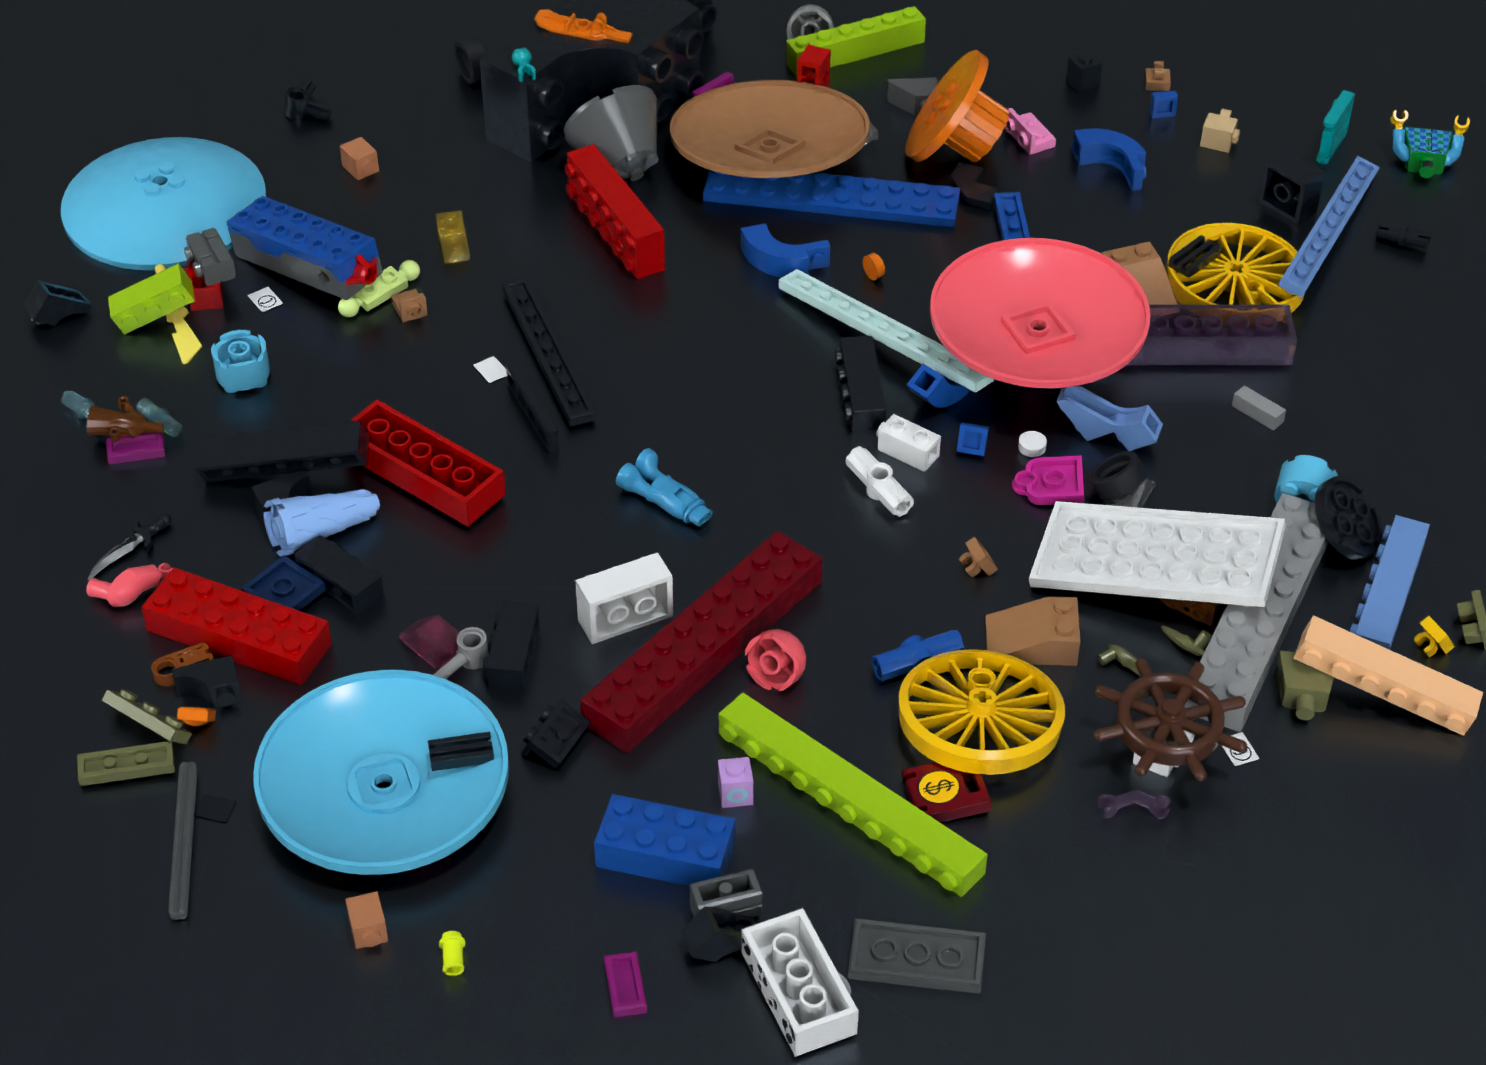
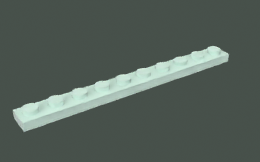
M798 269L779 279V289L867 336H872L873 339L920 364L924 363L937 373L975 393L994 381V379L980 374L960 362L942 344Z

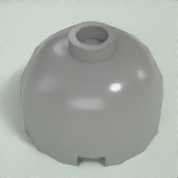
M808 4L800 6L792 13L788 20V40L834 28L832 18L824 8L818 5Z

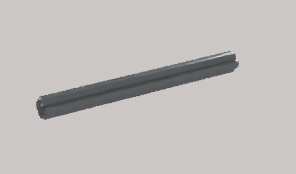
M192 761L189 763L182 762L179 766L168 910L172 920H183L187 917L197 783L196 764Z

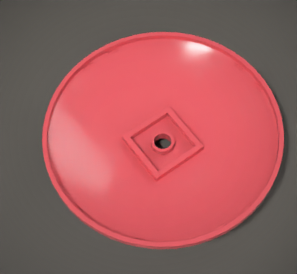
M1046 238L1002 240L986 244L965 253L953 261L941 273L934 285L930 300V317L935 333L944 347L955 358L969 368L992 379L1032 388L1080 386L1103 379L1119 371L1132 361L1142 349L1148 336L1151 317L1150 306L1142 287L1120 264L1085 246Z

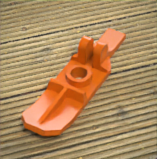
M544 9L539 10L534 18L539 27L550 32L595 41L610 39L629 43L633 36V33L620 31L608 25L607 17L604 13H598L594 21H589L588 19L576 18L575 13L568 17Z

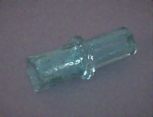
M65 391L61 398V403L76 412V416L80 419H87L90 407L94 405L90 398H83L73 391Z
M143 398L138 402L136 406L137 411L151 422H163L164 431L168 435L177 437L179 432L182 431V425L169 416L167 409L158 407L148 398Z

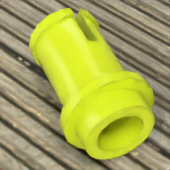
M458 931L445 932L439 940V947L443 950V972L449 976H456L464 972L462 949L465 947V939Z

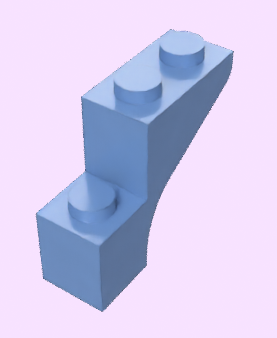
M1081 386L1062 388L1056 401L1060 409L1068 416L1076 430L1082 434L1086 441L1114 432L1117 439L1123 443L1128 451L1156 443L1163 423L1149 405L1138 408L1119 407Z

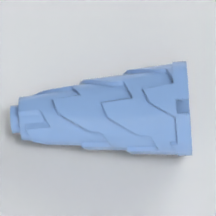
M365 489L338 494L328 493L285 499L275 498L265 502L264 507H271V511L263 513L264 522L272 547L280 545L282 548L276 553L279 556H288L295 554V551L300 550L319 535L327 538L330 535L345 530V528L370 520L369 517L375 516L376 511L380 509V503L375 493L371 494L370 491Z

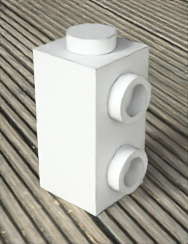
M893 414L878 427L876 433L878 437L877 450L923 472L940 455L941 436Z

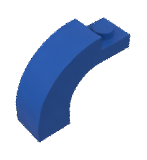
M1089 128L1074 130L1072 152L1078 165L1105 163L1115 166L1123 172L1132 191L1142 189L1143 179L1146 178V152L1138 142L1122 133L1107 129Z
M766 223L741 228V250L745 258L751 265L766 274L782 278L798 269L808 275V270L830 266V244L828 240L790 245L779 242L772 237Z
M924 363L907 383L908 388L913 393L938 408L955 404L971 391L937 373Z

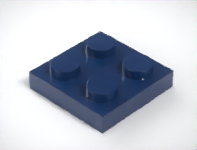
M283 555L241 587V591L300 611L326 591L324 581Z

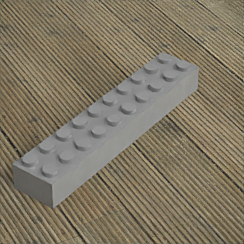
M1285 493L1281 494L1270 517L1285 519L1286 528L1265 607L1228 604L1199 662L1204 665V672L1199 682L1213 691L1219 700L1236 696L1245 698L1246 704L1243 708L1224 712V727L1237 732H1241L1329 543L1319 525L1315 503ZM1188 699L1184 707L1190 708L1198 705ZM1207 716L1200 718L1209 721Z

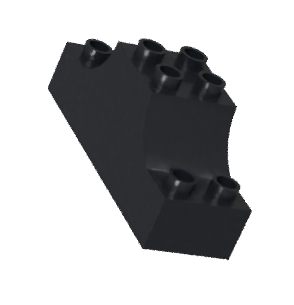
M561 0L548 10L568 17L575 13L576 18L588 19L589 21H594L598 13H604L607 17L608 25L620 31L633 33L629 43L610 39L595 41L554 33L539 27L535 20H533L480 58L486 140L532 162L548 149H555L562 143L565 137L563 132L564 126L578 108L596 96L603 99L614 94L612 89L629 85H642L652 89L657 97V122H665L670 117L673 109L687 98L692 99V92L704 84V74L700 72V51L704 43L703 33L708 32L713 27L717 17V9L712 5V0ZM525 47L532 55L529 65L534 66L536 79L532 80V76L524 72L523 81L520 82L518 80L519 67L513 63L512 53L515 49H523Z

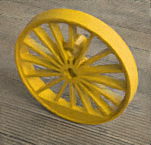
M1212 223L1193 228L1174 241L1164 266L1176 300L1193 313L1219 323L1253 326L1275 322L1295 311L1304 298V295L1301 298L1288 293L1284 288L1278 286L1283 277L1282 274H1285L1298 251L1278 235L1251 225ZM1200 235L1205 237V242L1210 239L1214 242L1213 244L1218 243L1222 246L1221 255L1190 278L1168 266L1171 256ZM1227 243L1238 244L1236 260ZM1242 245L1252 247L1253 249L1240 261ZM1261 251L1268 253L1267 255L1254 259ZM1278 260L1281 262V263H1277V264H1271V263H1273V262H1275V261H1278ZM1200 281V282L1195 283V284H1193V285H1190V286H1188V287H1186V286L1182 283V282ZM1217 286L1206 299L1196 295ZM1224 290L1230 292L1228 307L1213 303ZM1268 293L1273 294L1284 300L1281 302H1277ZM1234 294L1236 295L1238 302L1242 306L1247 307L1248 309L1232 307ZM1262 302L1267 306L1263 308H1257L1261 305Z
M957 650L928 658L915 666L907 674L899 691V721L909 742L919 752L936 763L966 773L983 775L1006 774L1035 765L1043 760L1056 746L1065 719L1063 697L1057 686L1046 674L1026 661L994 651ZM960 669H972L968 674V681ZM993 671L1000 672L997 679ZM950 672L961 690L938 674ZM1008 675L1021 680L996 696ZM928 681L942 692L921 686L920 684ZM1029 688H1034L1039 692L1038 694L1015 698ZM915 696L930 702L909 701V698ZM1048 704L1051 710L1026 708ZM914 714L935 716L917 719ZM1029 721L1049 722L1052 724L1047 728ZM947 726L935 734L931 733L928 730L937 727ZM978 726L979 750L964 747ZM984 727L999 750H985ZM966 728L956 745L945 741ZM1020 732L1037 737V739L1031 741ZM1002 735L1019 747L1009 748Z

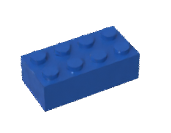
M612 794L594 842L595 867L685 886L724 876L736 843V819Z

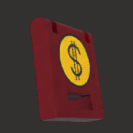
M936 762L907 768L902 771L901 775L905 782V789L910 803L938 822L991 811V800L981 774L954 770ZM973 777L977 791L968 793L964 782L971 781Z

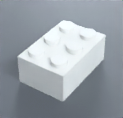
M658 552L576 580L578 621L591 644L673 617V576Z

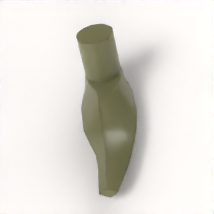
M1161 626L1162 631L1175 644L1201 657L1205 652L1204 647L1212 638L1208 632L1202 630L1194 641L1188 635L1181 634L1172 628Z
M1109 644L1108 650L1097 656L1103 666L1116 659L1124 667L1130 668L1140 675L1135 666L1136 657L1121 646Z

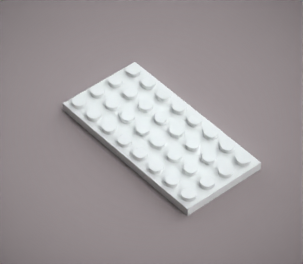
M1056 501L1029 576L1030 587L1265 607L1286 528L1285 519Z

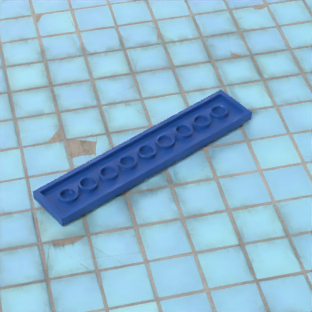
M709 170L703 192V201L945 227H955L960 198V188L825 173H810L782 178H750L723 174Z

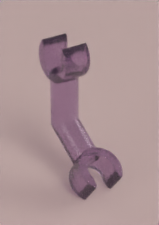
M1133 790L1118 796L1103 794L1098 797L1097 807L1109 805V807L1104 808V817L1110 818L1116 815L1117 809L1137 803L1149 808L1155 817L1165 819L1170 811L1167 806L1171 800L1163 795L1153 797L1141 791Z

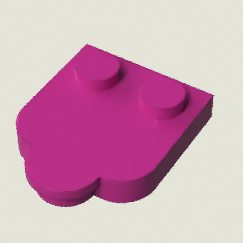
M1082 455L1034 458L1026 464V470H1022L1015 475L1012 481V488L1017 494L1027 496L1028 500L1036 505H1055L1056 501L1084 503Z

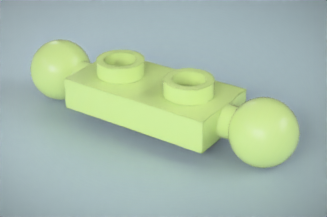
M406 260L400 265L399 271L395 270L392 266L384 269L383 273L372 284L365 286L350 299H341L339 301L338 310L340 314L344 317H353L358 313L360 306L368 312L390 299L392 295L408 288V281L415 280L420 274L419 265L413 260Z

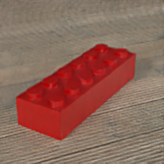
M594 144L568 152L567 164H565V171L568 176V184H566L567 194L570 199L573 198L581 213L587 215L592 227L598 229L603 241L609 243L615 256L621 258L626 270L631 271L637 280L664 271L665 247L664 229Z
M375 400L350 420L360 421L369 434L367 465L362 466L467 527L506 495L504 470L379 400Z
M175 567L142 606L148 632L190 647L204 642L208 645L209 651L213 655L221 658L232 656L235 663L300 686L304 684L332 646L329 622L327 620Z

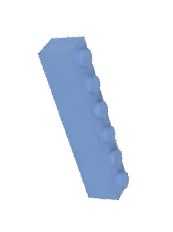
M1395 515L1392 526L1386 525L1382 538L1386 545H1379L1375 561H1379V565L1375 563L1372 565L1368 580L1373 581V583H1366L1362 595V600L1366 601V603H1359L1355 620L1359 621V624L1352 623L1351 633L1384 648L1391 649L1430 524Z

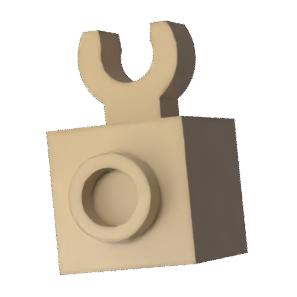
M1222 109L1220 115L1208 114L1202 129L1201 147L1229 153L1232 144H1237L1240 130L1237 129L1238 119L1230 117L1231 110Z

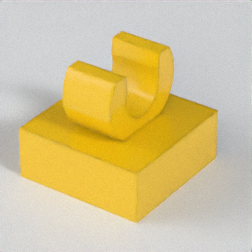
M1430 616L1420 622L1425 632L1417 634L1414 641L1418 647L1424 642H1430L1429 646L1423 650L1428 657L1433 656L1437 652L1438 647L1445 654L1455 647L1449 636Z

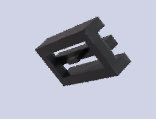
M1200 235L1171 256L1168 266L1190 278L1221 255L1222 246L1217 244L1214 247L1212 240L1209 239L1205 242V237ZM1205 251H1208L1207 253H1205L1203 256H1201V257L1198 259V257H1199L1201 254H1203Z
M490 732L428 740L432 771L481 765L494 759Z

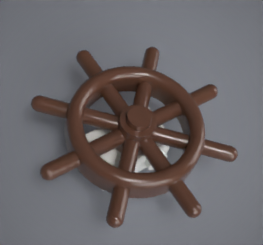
M1139 658L1136 660L1135 666L1141 678L1130 684L1123 693L1103 685L1095 688L1096 696L1118 704L1116 725L1097 729L1094 733V738L1097 741H1105L1121 737L1125 745L1134 752L1133 764L1137 765L1135 773L1138 776H1145L1150 770L1168 777L1173 766L1178 768L1179 766L1188 765L1194 778L1197 781H1203L1206 779L1207 774L1200 761L1208 757L1218 745L1240 753L1247 749V743L1244 740L1223 733L1224 712L1243 708L1246 704L1245 698L1236 696L1219 700L1213 691L1199 682L1204 672V665L1202 663H1195L1187 676L1176 673L1153 674L1148 662L1144 658ZM1165 694H1175L1176 696L1174 699L1167 700ZM1152 696L1156 706L1141 700ZM1188 699L1198 705L1190 708L1184 707ZM1133 710L1148 717L1132 721L1130 712ZM1207 716L1210 727L1195 722L1193 719ZM1195 735L1201 737L1200 739L1192 742Z

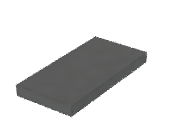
M855 918L848 979L981 994L986 933Z

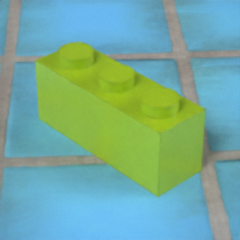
M179 263L109 296L110 317L125 335L194 302L192 280Z

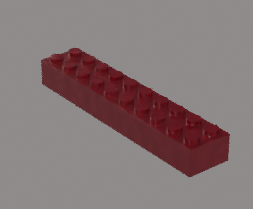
M776 531L580 699L581 714L591 721L587 727L628 754L746 649L749 641L762 632L767 631L822 582L823 558L781 532Z

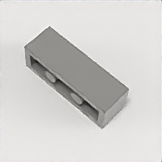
M1244 385L1234 393L1232 407L1274 431L1284 422L1286 409Z

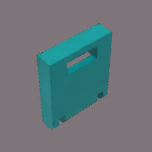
M1343 90L1338 99L1333 101L1332 108L1324 118L1323 125L1325 129L1323 130L1320 149L1316 158L1318 163L1327 164L1346 136L1355 93Z

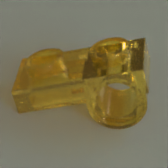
M461 210L436 214L437 233L441 243L444 264L470 260Z

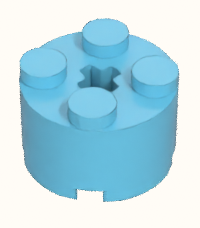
M235 330L220 336V341L216 345L215 343L212 345L211 354L216 379L226 392L236 393L238 391L261 388L267 384L270 365L266 342L259 334L258 337L251 335V332L248 330Z
M1299 455L1295 456L1293 461L1288 462L1286 460L1282 464L1274 493L1276 503H1278L1282 493L1315 503L1318 487L1324 481L1338 476L1336 470L1334 469L1332 472L1327 467L1328 462L1315 456Z

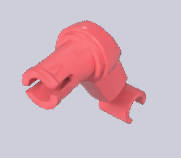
M167 563L160 564L158 568L153 564L128 568L119 574L112 583L96 578L91 579L87 584L86 592L89 597L108 600L112 607L127 606L142 592L159 585L160 580L162 582L173 568Z

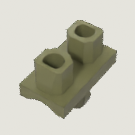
M1471 591L1473 600L1457 604L1461 623L1478 620L1475 623L1462 625L1466 645L1483 642L1484 649L1486 650V610L1481 591Z

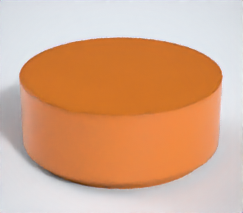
M871 253L863 257L864 271L871 280H877L884 276L885 266L878 254Z

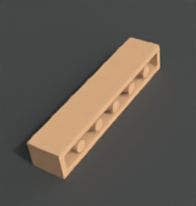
M1314 615L1301 635L1293 658L1463 736L1475 721L1483 696V692Z

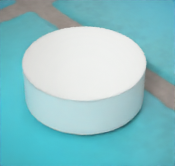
M1037 431L1024 432L1019 437L1018 449L1023 455L1028 457L1041 456L1046 451L1047 439Z

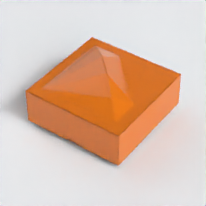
M180 707L177 711V719L191 726L205 725L210 721H215L216 710L212 708Z

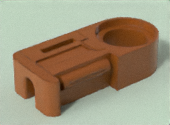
M204 642L156 659L151 667L154 681L160 686L174 685L173 674L161 675L159 674L161 669L166 667L178 668L214 660L208 645Z

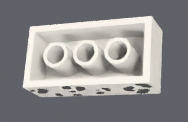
M803 908L742 929V955L795 1057L857 1034L859 1011Z

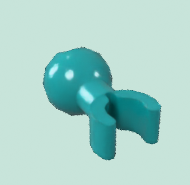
M525 47L523 49H515L512 53V61L519 67L518 80L520 82L523 81L524 72L532 76V80L536 79L535 68L529 65L532 55Z

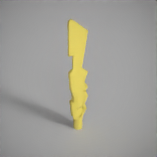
M158 264L154 270L157 274L165 270V267L162 264ZM185 307L167 314L166 319L167 322H172L175 327L176 333H173L172 337L183 364H188L202 348V345L184 319L189 314Z

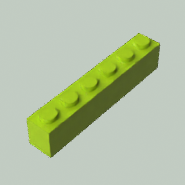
M914 6L873 18L863 19L858 22L843 24L839 27L821 30L805 36H798L797 38L787 40L786 64L797 77V60L808 44L831 50L830 68L925 42L926 18Z

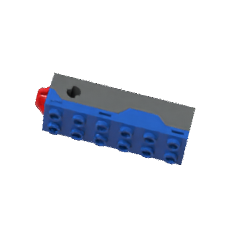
M265 196L257 198L252 204L236 213L234 217L226 222L237 257L345 300L350 299L365 286L372 284L383 273L375 238Z

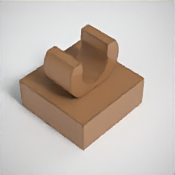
M1154 61V68H1146L1145 90L1170 91V69H1164V61Z
M975 536L965 543L970 552L964 553L959 560L964 566L972 563L965 569L971 577L976 576L981 569L988 576L998 570L987 550Z

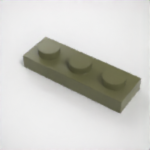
M121 688L120 692L106 691L102 699L103 702L169 741L182 744L188 743L192 733L182 728L184 723L179 719L169 715L165 718L159 714L160 708L148 702L141 704L136 701L138 696L126 689Z
M172 741L77 754L79 784L84 786L174 773L175 762Z

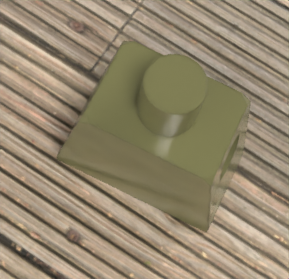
M1280 650L1275 674L1281 705L1285 708L1296 709V716L1299 719L1310 720L1314 717L1315 712H1324L1326 710L1334 677L1293 659L1295 652Z

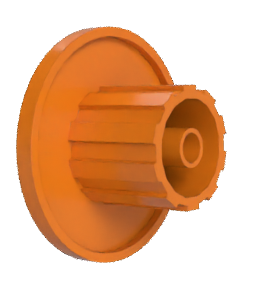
M972 50L960 58L943 76L921 108L912 125L905 145L906 155L915 162L927 159L944 143L972 163L973 161L976 163L991 150L1002 134L1009 119V110L980 90L989 63L987 56L980 51Z

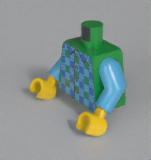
M1395 110L1390 118L1391 124L1395 126L1392 150L1405 163L1406 170L1419 172L1421 177L1430 178L1434 174H1442L1444 166H1450L1460 157L1465 139L1463 133L1468 130L1470 124L1469 117L1466 125L1463 126L1458 124L1459 115L1455 118L1454 130L1456 133L1453 134V131L1415 127H1404L1403 129V124L1408 118V112L1404 110L1402 119H1398Z

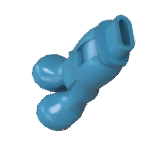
M650 448L644 449L639 454L635 465L627 463L618 472L616 477L617 486L625 491L634 492L645 497L648 502L659 505L673 517L680 520L683 519L685 523L692 522L700 527L713 514V511L705 507V501L700 499L693 490L675 481L670 475L666 476L658 470V455Z

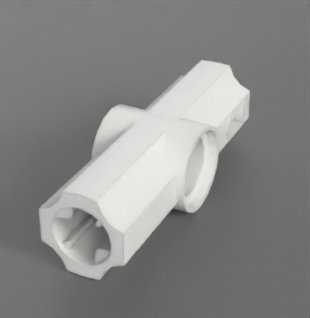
M859 446L852 449L851 453L846 457V465L867 486V495L874 500H880L893 515L901 517L907 514L914 504V499L892 477L893 470L891 466L878 462L866 448Z

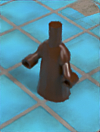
M121 396L118 399L119 409L126 412L100 408L94 405L90 407L87 418L88 436H110L111 441L117 442L124 436L137 438L145 432L161 434L164 432L163 422L146 421V418L140 412L134 410L127 396Z

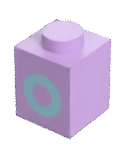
M749 757L718 760V787L722 808L753 805V776Z

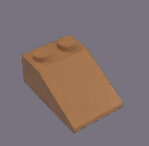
M1150 242L1101 253L1120 264L1140 284L1150 306V321L1180 313L1161 257Z
M1044 597L985 616L986 650L1011 655L1031 665L1077 666L1080 649L1077 597Z

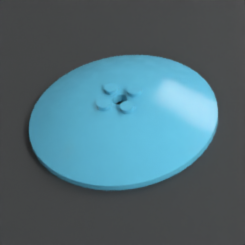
M190 137L150 139L115 149L84 167L70 182L63 195L61 218L64 230L72 243L82 252L100 262L133 270H154L158 264L164 265L165 269L178 263L181 267L187 266V259L184 247H187V235L197 232L201 234L204 230L215 228L227 249H231L233 245L226 222L234 217L236 213L252 204L257 198L261 196L267 197L262 174L256 165L245 155L231 147L214 141Z

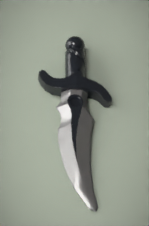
M164 514L146 527H141L139 521H135L132 525L135 535L126 538L122 544L108 551L93 567L87 579L91 580L110 563L133 551L141 542H144L146 551L150 550L153 545L151 537L165 528V525L171 523V516Z

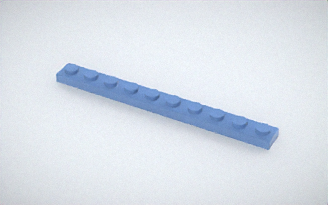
M1359 156L1356 157L1278 286L1284 288L1290 294L1303 297L1377 174L1379 166Z

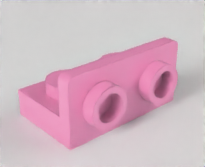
M1012 108L1008 109L1009 119L1005 125V130L1014 137L1029 155L1055 147L1056 138L1031 112L1019 116Z

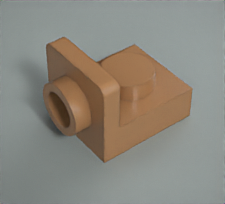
M416 289L391 296L392 305L402 323L428 315L424 293H418Z

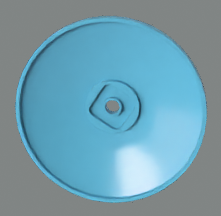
M367 671L345 676L321 685L299 698L283 711L271 725L259 746L253 771L254 790L259 811L269 830L278 841L299 857L315 865L343 873L360 875L391 874L431 864L457 851L472 840L491 820L502 801L508 782L509 761L506 740L497 719L488 707L468 690L444 678L416 671ZM490 732L494 753L493 760L481 765L432 771L428 740ZM381 782L391 783V786L387 788L376 787Z

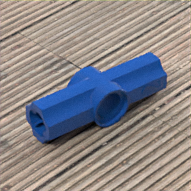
M950 630L926 639L919 635L911 636L904 640L899 648L873 656L872 666L874 673L879 681H885L909 673L915 666L928 658L950 651L964 650L962 637L957 630Z

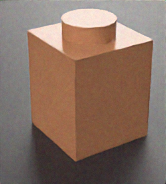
M362 137L340 145L342 166L354 178L360 180L379 172L377 151Z
M378 891L346 898V908L355 948L374 947L380 943L388 942L386 923Z

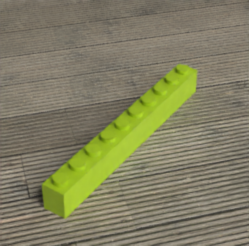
M741 693L719 713V734L724 740L737 745L749 757L756 758L768 766L773 773L780 774L790 781L795 788L803 790L814 797L820 805L830 808L839 814L844 821L852 823L863 830L869 838L879 841L888 847L893 854L901 856L912 863L918 871L928 874L940 882L945 889L963 897L985 875L987 853L745 693Z

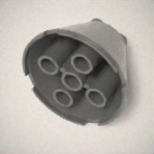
M629 85L612 89L614 94L603 99L596 96L586 102L570 116L563 132L566 142L575 150L594 144L622 179L629 178L631 181H636L643 177L645 170L656 164L659 160L657 157V97L653 90L646 86Z

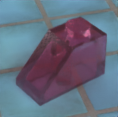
M439 615L420 619L398 634L402 642L436 670H439L457 655L456 638L458 630Z

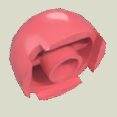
M773 629L762 632L749 641L745 649V656L748 655L749 664L746 665L748 673L758 685L767 690H771V687L779 689V691L785 690L798 681L806 667L804 646L795 635L788 631Z

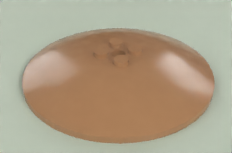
M790 80L747 81L714 88L684 103L675 112L670 122L671 142L675 149L686 159L715 172L750 178L793 177L831 168L859 152L866 144L870 133V122L866 111L851 97L825 86Z

